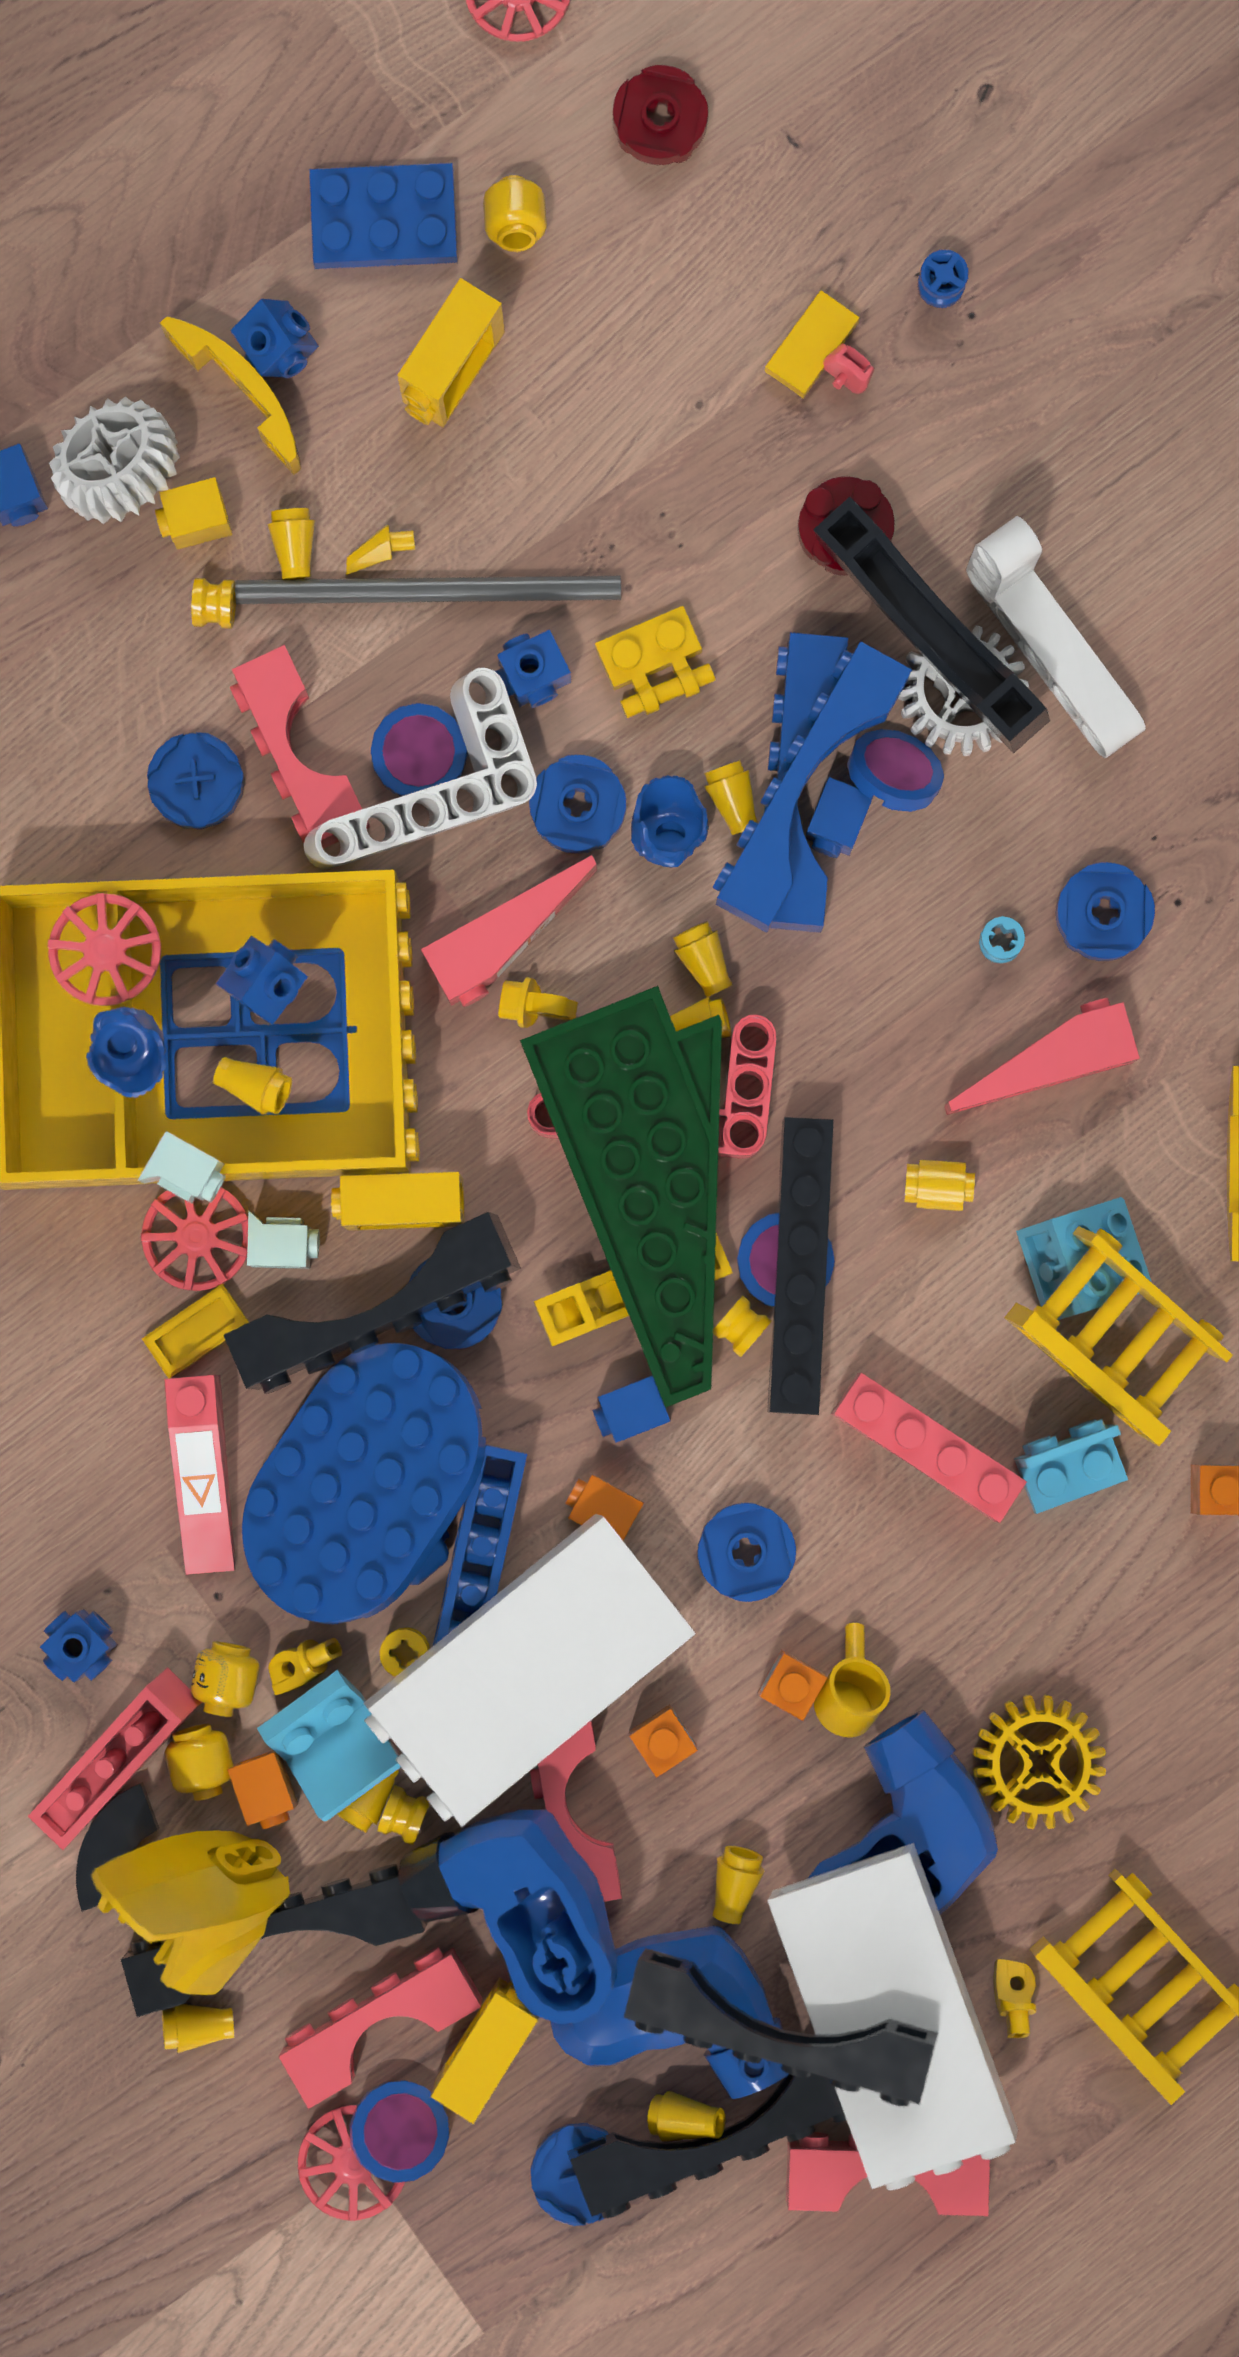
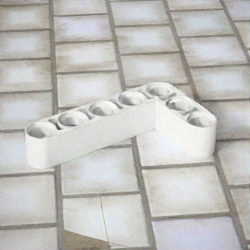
M1016 516L975 546L966 572L980 596L1092 747L1102 757L1107 758L1142 733L1146 726L1137 709L1034 572V567L1042 553V547L1029 525L1021 517Z
M477 668L458 679L451 689V704L475 773L331 819L311 830L305 838L304 852L309 862L321 869L335 868L510 810L530 800L537 786L536 775L507 690L500 675L488 668ZM471 682L478 683L483 687L486 693L484 705L476 703L469 695V685ZM487 728L495 730L500 735L502 741L500 751L493 750L487 745L485 741V731ZM503 774L511 776L517 783L518 790L515 798L508 796L502 790L501 778ZM460 788L467 790L473 797L474 806L471 812L464 811L457 803L456 795ZM414 803L422 804L428 810L430 820L427 827L420 826L414 821L411 812ZM369 818L378 819L385 827V837L382 842L375 841L369 836L366 827ZM324 832L331 833L338 838L341 849L337 857L330 856L323 850L321 838Z

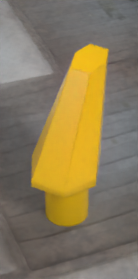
M385 525L347 556L346 575L386 560H392V552L415 550L414 531L389 532V525Z

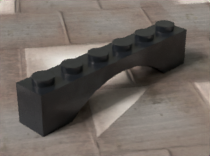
M851 497L847 498L813 529L820 545L1013 754L1050 722L1048 710L1013 671L1002 663L953 614L896 549L884 532Z
M784 1117L782 1121L777 1262L767 1413L819 1415L834 1120Z
M486 1212L443 1232L433 1254L416 1277L397 1294L370 1310L344 1319L323 1322L294 1321L267 1314L223 1336L245 1388L263 1389L264 1394H269L290 1385L292 1382L289 1376L305 1368L308 1374L328 1368L335 1363L333 1356L350 1348L352 1354H355L378 1344L377 1335L394 1328L396 1333H402L423 1323L421 1315L437 1307L440 1313H444L467 1302L465 1294L483 1287L484 1292L487 1293L507 1285L512 1281L509 1274L521 1269L499 1216Z
M391 1864L368 1872L370 1877L368 1881L351 1885L350 1879L344 1878L321 1886L323 1894L304 1899L302 1892L290 1894L269 1916L265 1933L261 1939L293 1931H329L352 1936L379 1946L425 1931L427 1924L410 1910L400 1888L397 1864ZM144 1938L131 1943L132 1951L127 1952L120 1959L137 2017L184 2004L191 1996V1994L181 1993L171 1987H167L160 1980L166 1964L157 1965L153 1959L165 1941L148 1942Z
M647 1948L637 1961L623 2017L635 2021V2027L644 2032L663 2034L664 2030L677 2033L684 2036L683 2040L686 2043L695 2047L709 2049L713 2047V2044L731 2049L732 2055L740 2060L751 2063H760L762 2059L782 2064L781 2069L788 2074L798 2077H810L811 2073L827 2077L831 2079L830 2084L836 2088L858 2092L861 2087L880 2093V2099L887 2103L903 2107L909 2106L910 2102L920 2105L938 2037L937 2032L892 2019H887L865 2029L841 2034H805L780 2029L753 2018L730 2003L708 1982L694 1962Z
M811 2073L810 2077L787 2075L764 2103L744 2119L725 2128L719 2139L708 2137L675 2142L637 2140L612 2132L567 2151L591 2216L602 2214L603 2218L607 2219L620 2215L631 2208L629 2202L646 2194H648L649 2199L663 2197L677 2189L676 2182L694 2175L696 2180L706 2179L721 2172L724 2169L722 2163L738 2156L741 2157L742 2161L757 2158L770 2150L769 2143L787 2137L788 2142L805 2138L816 2131L815 2124L830 2118L835 2123L847 2120L837 2091L830 2084L831 2079Z

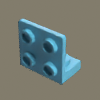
M1122 1197L1016 1231L1041 1307L1089 1250L1086 1245L1072 1234L1078 1226L1094 1233L1101 1228L1113 1236L1123 1246L1118 1253L1151 1281L1125 1200ZM1104 1262L1057 1320L1101 1307L1123 1278Z
M1093 1419L1069 1428L1071 1437L1058 1442L1056 1436H1047L1022 1446L1025 1454L1014 1458L1021 1478L1027 1481L1024 1487L1035 1514L1128 1480L1113 1437L1121 1435L1118 1425H1104L1103 1419Z
M338 1670L257 1728L264 1742L287 1762L316 1815L324 1822L328 1821L401 1767L395 1760L399 1755L390 1740L388 1739L382 1744L364 1721L371 1715V1712L363 1704L366 1700L362 1693Z

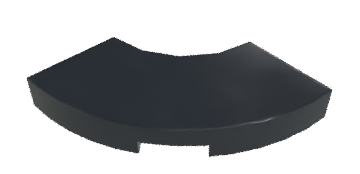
M143 1782L127 1789L108 1803L94 1819L83 1839L76 1867V1889L82 1912L98 1906L102 1897L91 1877L94 1870L125 1853L135 1850L142 1839L159 1829Z

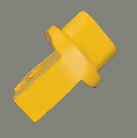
M526 977L524 982L505 980L501 991L498 1016L502 1019L516 1020L520 1028L532 1026L536 1023L538 1016L570 1021L576 1018L578 1002L559 995L541 993V988L534 978Z
M332 1638L319 1644L313 1639H308L301 1642L297 1648H289L276 1654L268 1666L274 1694L279 1695L306 1685L325 1672L328 1666L327 1662L342 1656V1648L338 1640ZM289 1662L295 1667L294 1673H291L288 1669Z
M997 1959L994 1964L993 1983L998 2013L1000 2016L1006 2017L1007 2038H1025L1030 2035L1029 2015L1037 2012L1036 2004L1031 2003V1997L1036 1987L1034 1973L1025 1963ZM1013 1978L1020 1980L1022 1989L1018 1991L1012 1989L1010 1980Z

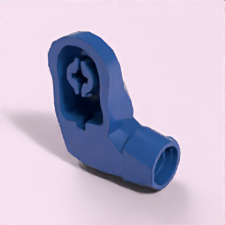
M921 1710L891 1726L864 1746L884 1793H890L892 1796L893 1811L874 1824L861 1841L820 1862L808 1878L914 1843L939 1914H942L993 1861L998 1852V1845L991 1814L973 1777L955 1756L954 1752L956 1749L928 1714Z
M717 1926L652 1935L634 1940L615 1949L617 1978L609 1997L600 2011L581 2023L557 2024L550 2021L553 2036L563 2051L591 2067L615 2066L646 2050L667 2049L686 2043L683 2040V2035L664 2030L663 2034L644 2032L635 2027V2021L623 2018L637 1961L647 1948L694 1962L708 1982L730 2003L755 2019L783 2029L780 2018L773 2017L762 1981L738 1944L721 1927ZM713 2044V2047L707 2049L704 2053L706 2060L732 2099L754 2094L789 2075L781 2069L782 2064L762 2059L760 2063L746 2062L734 2057L731 2049Z

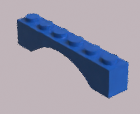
M790 632L788 647H778L776 675L785 676L784 693L774 694L772 723H780L781 728L779 742L770 741L768 771H777L776 778L781 781L791 766L784 759L797 735L806 739L815 723L808 719V716L821 692L830 696L838 682V679L831 675L843 652L847 650L848 637ZM796 804L789 830V863L793 885L770 928L821 933L824 927L828 877L815 860L808 845Z
M861 641L853 654L847 650L843 652L831 675L838 679L831 695L828 696L823 692L819 695L808 716V719L815 723L807 738L805 739L800 735H797L784 759V761L791 764L788 772L782 781L775 777L772 779L760 802L767 806L760 822L756 823L752 820L748 822L736 845L744 849L735 866L726 862L713 885V889L720 892L716 900L717 906L762 931L768 932L793 885L789 863V830L793 811L803 787L819 764L839 745L861 731L885 722L906 685L912 669Z

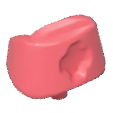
M842 343L823 360L824 370L836 378L833 382V386L836 389H841L844 385L855 394H861L866 390L873 375L874 367L857 350Z

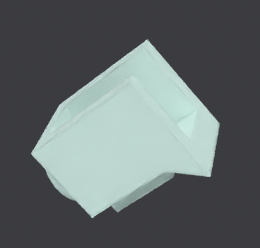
M166 1131L138 1181L145 1184L159 1180L158 1185L190 1203H193L195 1197L202 1201L205 1199L212 1202L225 1180V1176L219 1173L224 1164Z
M249 1211L247 1266L252 1268L310 1269V1258H319V1229H311L308 1225H304V1220L301 1218L266 1217L265 1224L253 1212Z

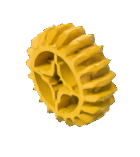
M1024 1695L1022 1701L1023 1712L1019 1713L1015 1704L1012 1701H1007L1004 1703V1706L1010 1716L1009 1719L1004 1722L995 1712L989 1715L990 1721L999 1727L994 1734L986 1729H979L978 1736L990 1742L988 1749L974 1747L972 1755L979 1759H987V1764L976 1766L972 1771L975 1777H990V1780L982 1784L978 1789L982 1796H989L998 1792V1795L990 1804L994 1812H999L1007 1804H1010L1006 1815L1008 1822L1014 1824L1023 1811L1025 1812V1826L1028 1829L1035 1828L1039 1814H1042L1045 1826L1048 1829H1053L1056 1823L1055 1812L1059 1811L1061 1817L1067 1823H1071L1074 1821V1817L1068 1806L1075 1803L1084 1812L1090 1808L1088 1802L1080 1797L1084 1790L1093 1795H1099L1101 1789L1094 1783L1089 1782L1090 1775L1105 1776L1106 1769L1100 1765L1091 1764V1759L1105 1756L1106 1751L1102 1746H1088V1743L1095 1740L1100 1733L1095 1727L1080 1731L1088 1719L1084 1712L1080 1711L1070 1720L1068 1719L1072 1708L1070 1702L1063 1700L1056 1712H1053L1054 1703L1052 1696L1043 1695L1040 1709H1036L1033 1697L1031 1695ZM1033 1722H1050L1061 1726L1054 1735L1050 1734L1046 1739L1039 1742L1027 1740L1017 1730ZM1071 1739L1075 1743L1078 1756L1077 1770L1072 1782L1063 1775L1059 1766L1060 1757L1067 1749L1066 1744ZM1008 1741L1017 1751L1019 1763L1016 1770L1011 1774L1013 1778L1005 1785L1000 1772V1756L1005 1742ZM1023 1744L1032 1752L1037 1751L1041 1755L1043 1749L1048 1750L1049 1754L1046 1756L1045 1761L1049 1765L1048 1768L1056 1775L1055 1779L1045 1771L1043 1773L1040 1772L1037 1768L1035 1774L1029 1772L1033 1763L1029 1759L1030 1755L1022 1749ZM1037 1782L1050 1783L1061 1793L1045 1801H1028L1017 1797L1024 1788L1028 1790Z

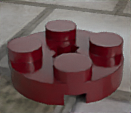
M668 65L649 66L642 69L641 74L634 76L629 82L627 79L616 93L613 103V127L618 137V143L624 152L631 154L639 161L652 165L685 162L700 145L707 130L708 103L704 93L702 95L701 90L695 85V80L687 72ZM658 105L667 106V114L674 116L671 122H665L663 126L655 125L653 119L647 117L648 111L656 112Z
M848 476L827 480L808 493L800 511L798 537L804 553L832 574L849 576L820 545L813 529L847 498L851 497L884 532L888 539L892 541L895 520L891 504L882 494L880 487L870 480Z

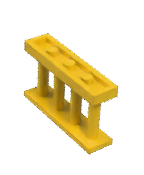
M1078 1226L1072 1234L1086 1245L1089 1250L1042 1307L1037 1305L1031 1310L1016 1302L1004 1318L1139 1436L1160 1447L1172 1432L1158 1420L1163 1414L1160 1408L1205 1353L1225 1362H1228L1233 1354L1220 1344L1224 1338L1220 1331L1204 1319H1200L1198 1323L1194 1321L1118 1252L1123 1246L1113 1236L1101 1228L1094 1233ZM1105 1262L1123 1280L1078 1336L1071 1335L1068 1340L1056 1331L1060 1325L1057 1319ZM1139 1292L1157 1310L1112 1366L1105 1365L1101 1370L1090 1360L1095 1354L1092 1349ZM1170 1324H1175L1191 1340L1144 1397L1139 1395L1135 1400L1124 1390L1129 1384L1126 1379Z
M1114 1869L1108 1876L1121 1890L1065 1943L1059 1940L1052 1946L1043 1936L1029 1950L1166 2101L1172 2105L1185 2093V2090L1176 2081L1182 2074L1179 2069L1236 2015L1239 2017V1987L1233 1983L1229 1988H1225L1147 1903V1900L1153 1894L1133 1872L1125 1879L1121 1873ZM1136 1905L1155 1927L1098 1980L1093 1977L1086 1983L1074 1970L1080 1963L1077 1958L1127 1911ZM1170 1942L1188 1964L1132 2017L1127 2014L1120 2020L1108 2007L1114 2000L1111 1995L1166 1943ZM1203 1978L1222 2001L1166 2054L1160 2051L1154 2057L1142 2044L1148 2037L1145 2032Z

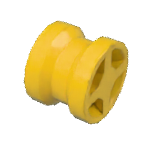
M195 578L191 599L193 627H204L207 623H218L222 628L232 629L236 610L235 581L223 580L220 584H210L205 578Z
M742 1295L713 1329V1334L717 1338H726L732 1343L733 1352L741 1358L772 1320L766 1315H757L750 1309V1301Z
M410 1627L398 1628L391 1632L382 1642L379 1651L380 1662L385 1671L396 1677L430 1649V1644L425 1635L419 1630Z
M394 1785L377 1832L385 1835L394 1832L401 1835L405 1843L414 1845L430 1805L426 1799L427 1797L422 1795L414 1798L407 1795L404 1788Z

